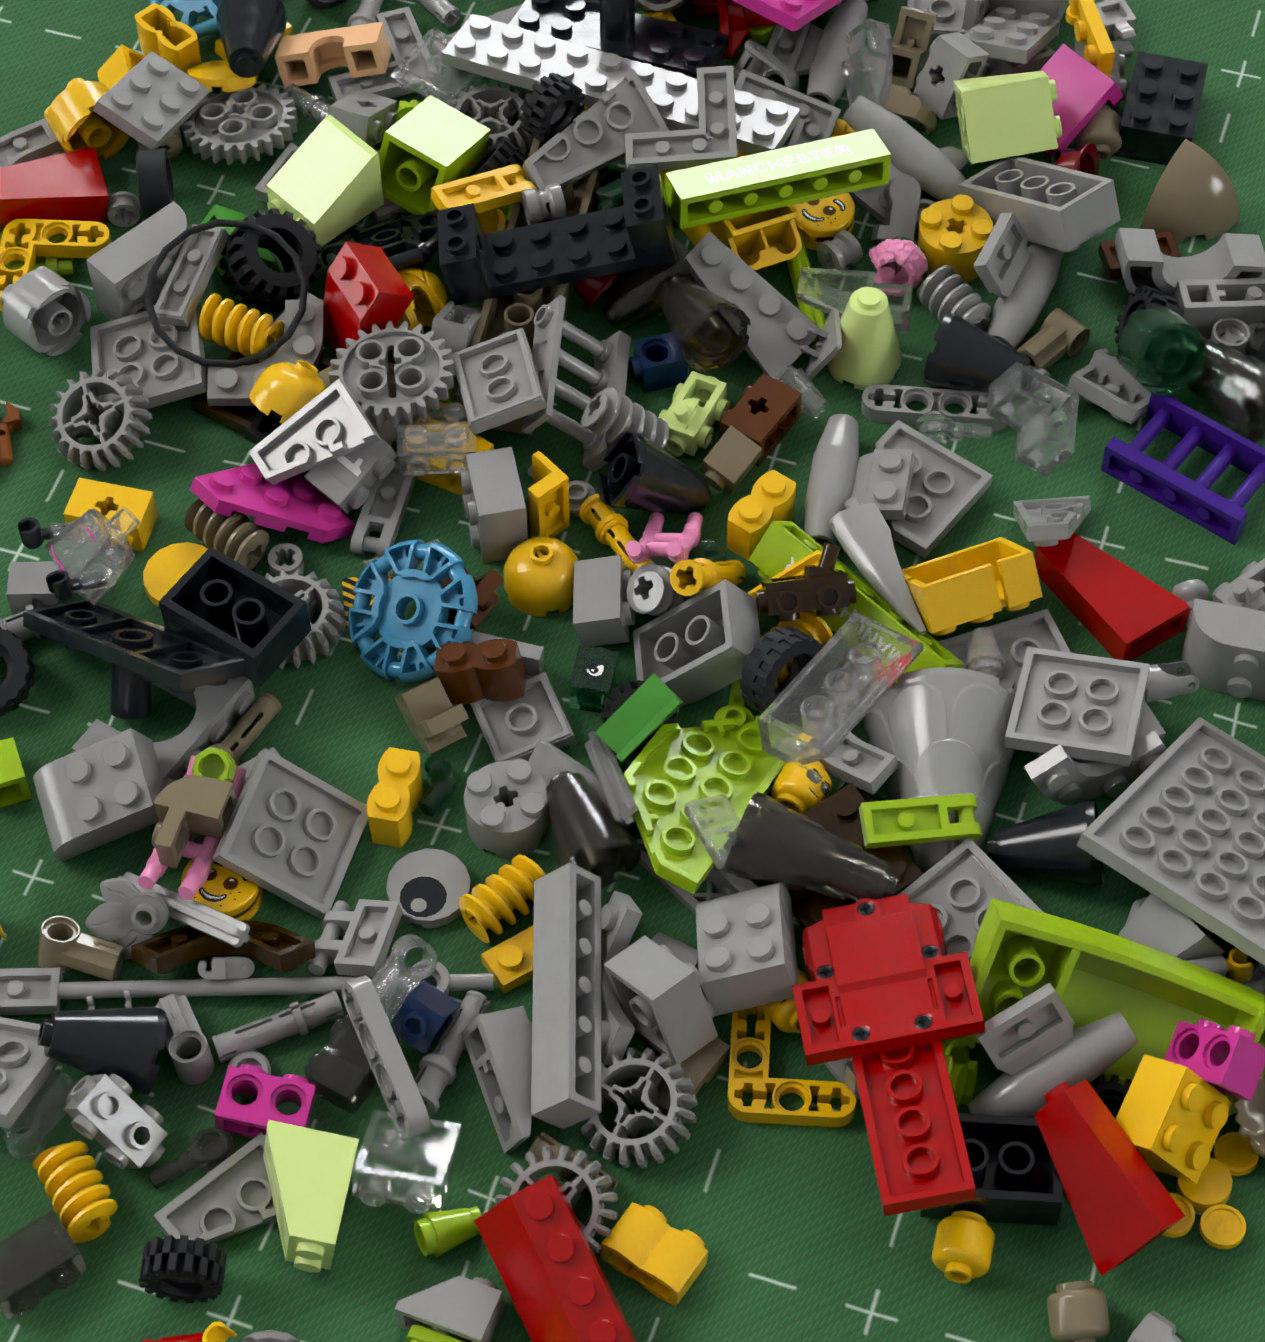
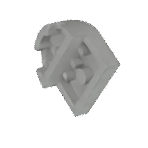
M1104 348L1094 352L1089 365L1072 374L1067 388L1076 391L1083 401L1097 404L1109 411L1116 420L1132 424L1147 414L1151 393L1154 389L1160 390L1163 380L1155 378L1157 368L1144 358L1129 352H1124L1122 357L1109 356L1108 349Z

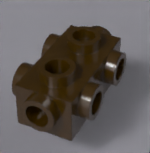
M825 543L818 566H805L804 575L761 580L762 590L756 591L758 614L775 615L776 621L779 622L800 619V612L816 611L817 617L840 614V607H849L850 604L856 603L854 580H848L847 574L842 570H834L840 547Z

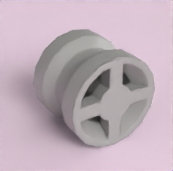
M847 230L839 231L834 235L832 241L826 240L817 246V256L821 265L833 276H839L844 273L846 266L856 265L863 259L862 248L858 240Z

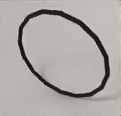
M216 219L187 228L162 248L148 273L145 305L154 331L174 353L203 366L236 368L267 358L291 339L306 312L308 281L298 254L278 233L251 221ZM218 226L249 228L274 239L292 258L301 282L299 310L286 333L264 351L237 360L205 359L178 347L160 327L152 304L154 278L168 252L190 235Z

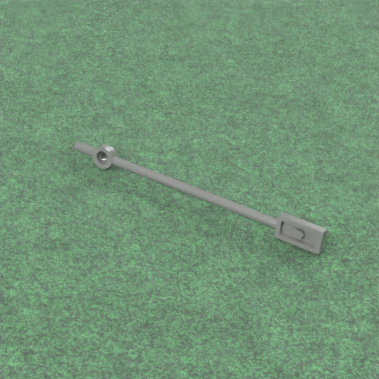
M423 960L414 964L407 975L369 977L377 993L408 992L409 994L423 980L435 985V988L446 995H449L450 991L494 990L493 973L449 974L443 964L434 960ZM60 967L0 969V1015L52 1014L53 1012L60 1011L61 999H87V996L92 995L94 999L124 998V990L129 989L132 998L166 997L171 994L178 996L186 995V997L328 994L336 990L337 994H342V984L345 981L361 976L62 982L63 974Z

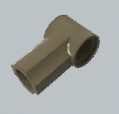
M1058 308L1047 316L1040 331L1016 351L1029 358V365L1033 368L1047 370L1065 354L1070 357L1078 354L1089 339L1090 329Z
M53 916L42 923L37 961L41 968L60 967L62 973L75 969L109 981H116L126 958L127 948L81 933L79 924L69 917Z

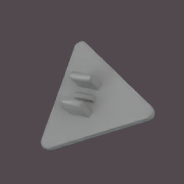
M836 308L831 309L822 330L815 327L807 328L808 333L819 337L814 349L807 345L799 346L800 351L810 356L800 379V384L804 386L826 366L842 347L839 310Z

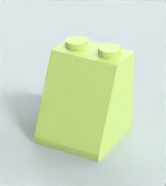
M1044 71L953 81L962 148L971 164L1058 148L1057 138L1062 137V125L1059 115L1054 116L1052 102L1058 101L1055 80H1049V76Z
M331 115L322 120L266 185L269 199L267 203L268 209L277 208L282 215L286 211L294 214L293 219L296 221L301 218L307 223L304 226L308 232L313 230L315 233L314 243L320 244L321 247L384 204L379 153Z
M269 1120L266 1129L263 1157L285 1261L294 1262L293 1266L306 1272L317 1273L321 1271V1268L330 1270L359 1139Z

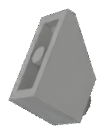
M459 1275L398 1300L395 1314L397 1326L407 1331L410 1330L412 1325H420L464 1342H490L504 1311L502 1291L498 1290V1287L491 1281L481 1277H474L471 1280Z

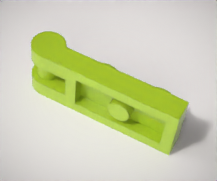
M971 793L864 802L858 808L865 849L955 840L963 842L968 837L975 841L982 838L981 824L976 822L974 811L977 809L976 796ZM948 812L957 814L959 823L950 824Z

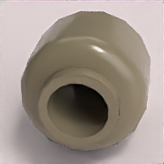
M1103 105L1076 136L1077 149L1082 150L1086 144L1092 143L1098 150L1099 161L1109 159L1122 146V139L1119 135L1121 116L1112 110L1110 106Z
M1075 1281L1056 1285V1292L1051 1294L1046 1302L1050 1333L1055 1341L1096 1342L1097 1339L1104 1338L1109 1334L1110 1321L1105 1293L1101 1289L1093 1288L1092 1281Z

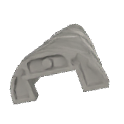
M952 667L927 668L907 672L898 676V683L887 688L883 684L876 687L863 704L862 727L870 745L896 756L898 768L885 781L892 800L965 793L975 794L977 809L974 811L976 822L981 824L982 838L973 842L982 850L993 826L994 811L1007 784L1008 772L1017 752V749L1005 748V734L1016 690L1014 688L1006 690L999 686V678L975 670ZM948 812L950 824L959 823L957 814ZM955 840L911 844L909 847L921 872L924 874L962 842Z

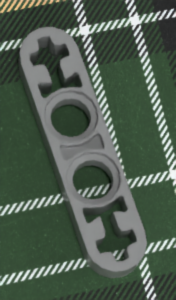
M873 384L863 391L861 401L862 414L873 422L894 424L899 420L906 425L981 431H999L1008 424L1011 410L1009 400L998 393L888 384ZM875 401H882V406H876ZM895 401H900L899 408H895ZM912 401H919L924 403L926 408L922 411H913L907 407V404ZM950 404H958L965 411L960 414H951L945 410V407ZM972 407H977L976 414H971ZM989 409L996 410L997 415L989 414Z
M365 975L345 981L342 984L344 1005L399 1134L402 1138L409 1139L427 1133L430 1128V1121L426 1106L372 981Z

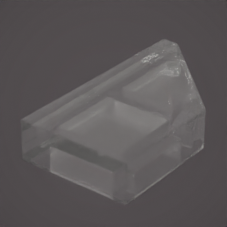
M725 794L687 801L684 809L685 815L716 868L723 869L743 825Z

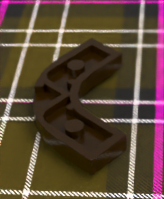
M243 920V922L247 923L250 927L248 934L250 939L248 943H243L238 948L189 926L176 928L131 945L132 962L151 970L155 974H168L175 971L177 966L192 960H203L211 955L220 954L247 956L273 967L276 971L287 972L296 969L303 962L316 958L314 941L277 925Z

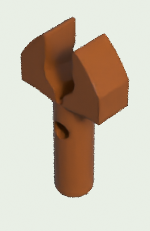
M6 402L7 416L0 423V465L3 467L10 466L13 463L12 431L23 429L19 410Z

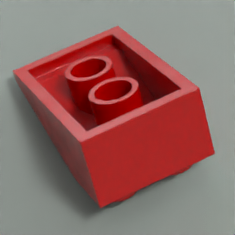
M345 242L327 271L324 297V337L335 354L337 348L347 349L346 338L357 341L359 339L358 330L360 329L370 334L372 333V324H376L380 330L386 329L388 321H391L395 328L414 299L413 294L381 247Z

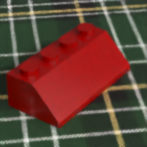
M549 1175L508 1196L474 1220L532 1342H637L558 1179L553 1175Z

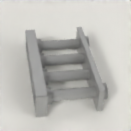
M559 295L548 305H542L534 317L535 331L532 356L547 408L524 416L522 431L529 434L544 422L549 423L583 443V466L596 472L608 463L604 461V458L612 444L605 441L606 432L598 437L593 433V426L586 429L580 423L554 409V395L583 412L590 401L606 388L612 387L619 391L620 395H625L631 337L619 330L607 340H597L564 320L566 298ZM561 337L568 339L593 354L594 368L560 349ZM558 365L588 382L591 388L590 397L557 379Z

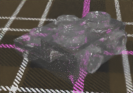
M463 402L439 403V410L428 407L426 408L428 418L424 419L415 414L413 415V424L411 425L404 418L399 419L396 428L400 476H423L425 474L441 473L460 474V471L467 470L465 454L476 453L477 447L476 435H473L469 426Z
M374 1110L352 1170V1197L360 1198L364 1204L370 1207H379L385 1202L404 1205L409 1212L414 1214H424L429 1210L441 1211L451 1181V1166L461 1138V1124L429 1119L430 1128L427 1133L404 1139L399 1134L390 1112Z

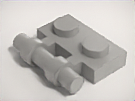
M359 899L355 911H350L348 903L336 901L332 910L326 912L321 923L322 935L320 939L315 941L316 958L311 959L308 970L316 976H322L327 966L334 962L338 975L379 977L403 914L400 902ZM345 934L343 940H338L339 937Z

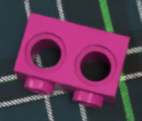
M1199 1019L1197 1025L1178 1021L1164 1060L1188 1067L1223 1095L1252 1101L1265 1066V1047L1254 1042L1256 1036L1254 1033L1238 1026L1230 1025L1228 1031H1225V1028L1205 1019Z
M242 1064L240 1068L228 1065L214 1115L215 1130L255 1138L261 1132L266 1137L269 1120L308 1128L315 1103L316 1085L309 1084L307 1079L294 1074H286L283 1077L266 1074L265 1070L255 1065ZM241 1092H249L255 1095L256 1100L248 1105H240L233 1098ZM284 1102H293L300 1107L299 1111L292 1115H284L276 1108Z

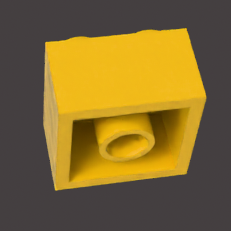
M1144 1054L1116 1116V1121L1152 1169L1197 1184L1203 1169L1210 1160V1153L1221 1128L1227 1121L1228 1112L1233 1102L1188 1067Z

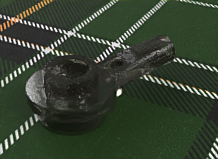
M215 1127L200 1131L194 1140L189 1142L188 1151L182 1153L175 1160L148 1173L155 1188L157 1189L196 1168L208 1172L212 1171L236 1152V1145L232 1136L228 1132Z

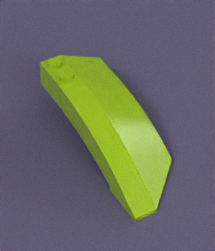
M991 898L976 936L970 961L984 1022L1049 982L1075 1022L1073 1030L1120 1011L1139 1042L1103 1074L1105 1082H1110L1111 1074L1119 1075L1118 1083L1124 1085L1127 1078L1133 1081L1144 1054L1164 1060L1178 1021L1197 1025L1199 1019H1205L1225 1028V1031H1228L1230 1025L1238 1026L1256 1035L1254 1042L1265 1047L1264 994L1203 967L1121 936ZM976 1034L966 1035L976 1043L981 1044ZM1265 1066L1260 1077L1261 1079L1265 1075ZM1224 1095L1232 1102L1237 1099L1236 1097ZM1233 1103L1229 1109L1228 1116L1237 1112Z

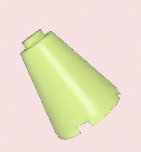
M874 287L859 288L852 293L840 319L842 347L827 363V368L833 378L843 384V380L854 384L855 389L865 390L873 384H889L894 379V374L900 369L902 355L887 296L884 292Z

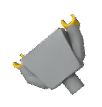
M1152 893L1147 897L1136 900L1132 904L1125 926L1118 935L1193 963L1225 977L1228 972V976L1237 982L1248 981L1253 976L1254 964L1251 962L1246 963V954L1238 948H1234L1229 952L1228 959H1225L1222 956L1225 951L1202 925L1169 906Z

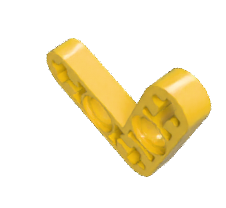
M15 219L9 222L3 230L0 243V310L3 311V303L1 301L3 290L9 283L15 284L22 276L33 271L36 257L88 259L112 243L108 227L96 221ZM56 234L67 236V239L60 243H51L49 241ZM21 235H23L21 240L22 247H18L16 240H19ZM19 260L25 263L16 270L6 268L12 261Z
M761 1006L732 1013L727 1105L729 1112L734 1118L748 1123L833 1128L843 1127L851 1122L854 1118L857 1100L856 1095H853L845 1083L769 1078L771 1019ZM750 1014L756 1015L755 1038L746 1037L747 1015ZM752 1051L761 1057L762 1062L755 1068H745L738 1063L737 1057L743 1052ZM743 1093H752V1106H743ZM767 1093H773L772 1109L766 1108ZM794 1093L803 1099L804 1105L796 1111H789L780 1105L779 1100L785 1094ZM812 1095L817 1096V1111H811ZM832 1098H840L841 1111H832L830 1104Z

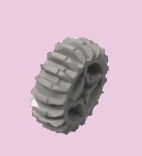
M484 82L482 88L477 89L471 85L468 93L459 91L457 99H450L449 106L491 129L483 157L497 142L499 143L505 137L524 155L526 151L531 150L534 137L520 127L521 121L519 120V114L523 113L520 110L521 104L527 103L524 91L516 92L513 85L502 88L499 82L495 87H488Z
M94 367L91 377L86 372L80 371L79 382L77 383L72 379H67L69 389L66 393L56 391L57 396L61 399L60 403L50 405L51 411L57 415L47 420L49 426L54 429L49 435L55 443H58L56 446L58 452L63 456H67V460L72 464H80L86 470H92L95 466L98 470L106 472L109 462L114 467L120 468L122 456H125L128 460H134L131 449L134 446L144 448L143 442L139 438L141 435L151 434L150 429L143 423L153 419L152 414L146 410L151 404L148 398L142 395V387L137 383H133V379L127 374L122 373L120 375L115 369L110 368L105 373L102 369ZM116 394L121 396L122 400L103 402L99 396ZM85 436L88 439L96 436L101 441V444L83 445L80 444L78 439Z
M299 567L291 575H287L283 568L277 577H272L266 573L265 578L306 602L312 629L279 666L281 670L287 663H293L299 669L301 661L308 660L314 665L317 654L328 657L329 646H338L339 634L343 633L344 607L341 604L340 596L336 589H331L327 578L318 581V576H316L314 571L307 576H303ZM319 611L320 617L312 624L313 615Z
M629 1047L627 1059L620 1060L619 1055L612 1052L611 1061L613 1065L606 1068L601 1063V1113L583 1120L586 1123L581 1127V1132L585 1138H592L589 1144L595 1152L603 1150L604 1159L610 1163L619 1156L621 1166L629 1168L635 1157L639 1167L646 1169L648 1156L653 1155L657 1163L663 1164L664 1155L661 1151L668 1147L672 1153L678 1154L680 1149L675 1143V1139L679 1137L683 1140H688L691 1136L683 1124L696 1123L697 1117L695 1113L689 1110L698 1105L696 1096L689 1093L694 1088L693 1082L690 1078H682L685 1073L683 1067L680 1064L671 1066L672 1060L665 1053L656 1059L654 1051L646 1048L641 1058H639L636 1050ZM639 1078L631 1087H620V1085L631 1079ZM662 1083L668 1086L671 1097L667 1116L656 1107L660 1096L658 1089ZM608 1100L613 1102L616 1108H618V1114L614 1120L617 1125L612 1133L607 1130L605 1124V1109ZM640 1101H642L650 1113L645 1110L637 1113L635 1110V1114H632L625 1103L631 1106L638 1103L640 1106ZM645 1128L656 1129L647 1136L635 1139L636 1135Z
M566 1145L561 1146L558 1159H554V1153L550 1146H543L542 1155L544 1161L538 1162L533 1152H527L525 1157L530 1167L526 1170L514 1162L511 1165V1169L519 1176L517 1180L513 1182L509 1178L503 1177L500 1181L501 1185L511 1190L510 1195L539 1181L538 1178L544 1174L556 1171L570 1172L577 1175V1177L571 1183L567 1181L561 1188L576 1216V1203L582 1197L581 1192L587 1186L589 1187L593 1203L590 1220L585 1227L577 1216L576 1218L591 1249L599 1254L602 1251V1247L594 1238L598 1233L605 1238L612 1233L608 1227L602 1225L603 1219L609 1221L618 1219L617 1212L605 1209V1205L618 1201L617 1194L614 1192L602 1193L603 1189L612 1184L611 1177L604 1175L597 1179L594 1178L600 1172L602 1165L595 1160L586 1168H583L587 1161V1153L582 1150L575 1155L573 1161H570V1148ZM496 1195L495 1202L498 1204L508 1196Z

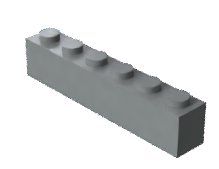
M571 862L534 881L531 1116L561 1129H566L601 1113V877Z

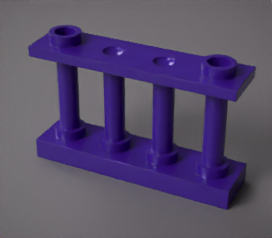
M1154 389L1150 396L1146 418L1150 421L1130 444H1126L1116 437L1110 440L1105 446L1101 471L1234 545L1242 535L1248 513L1243 507L1259 487L1265 483V448L1180 403L1176 398ZM1166 428L1183 439L1163 462H1159L1143 453V451L1160 431ZM1198 446L1216 457L1199 478L1193 481L1176 470L1194 448ZM1231 464L1246 472L1249 476L1230 499H1226L1209 489Z

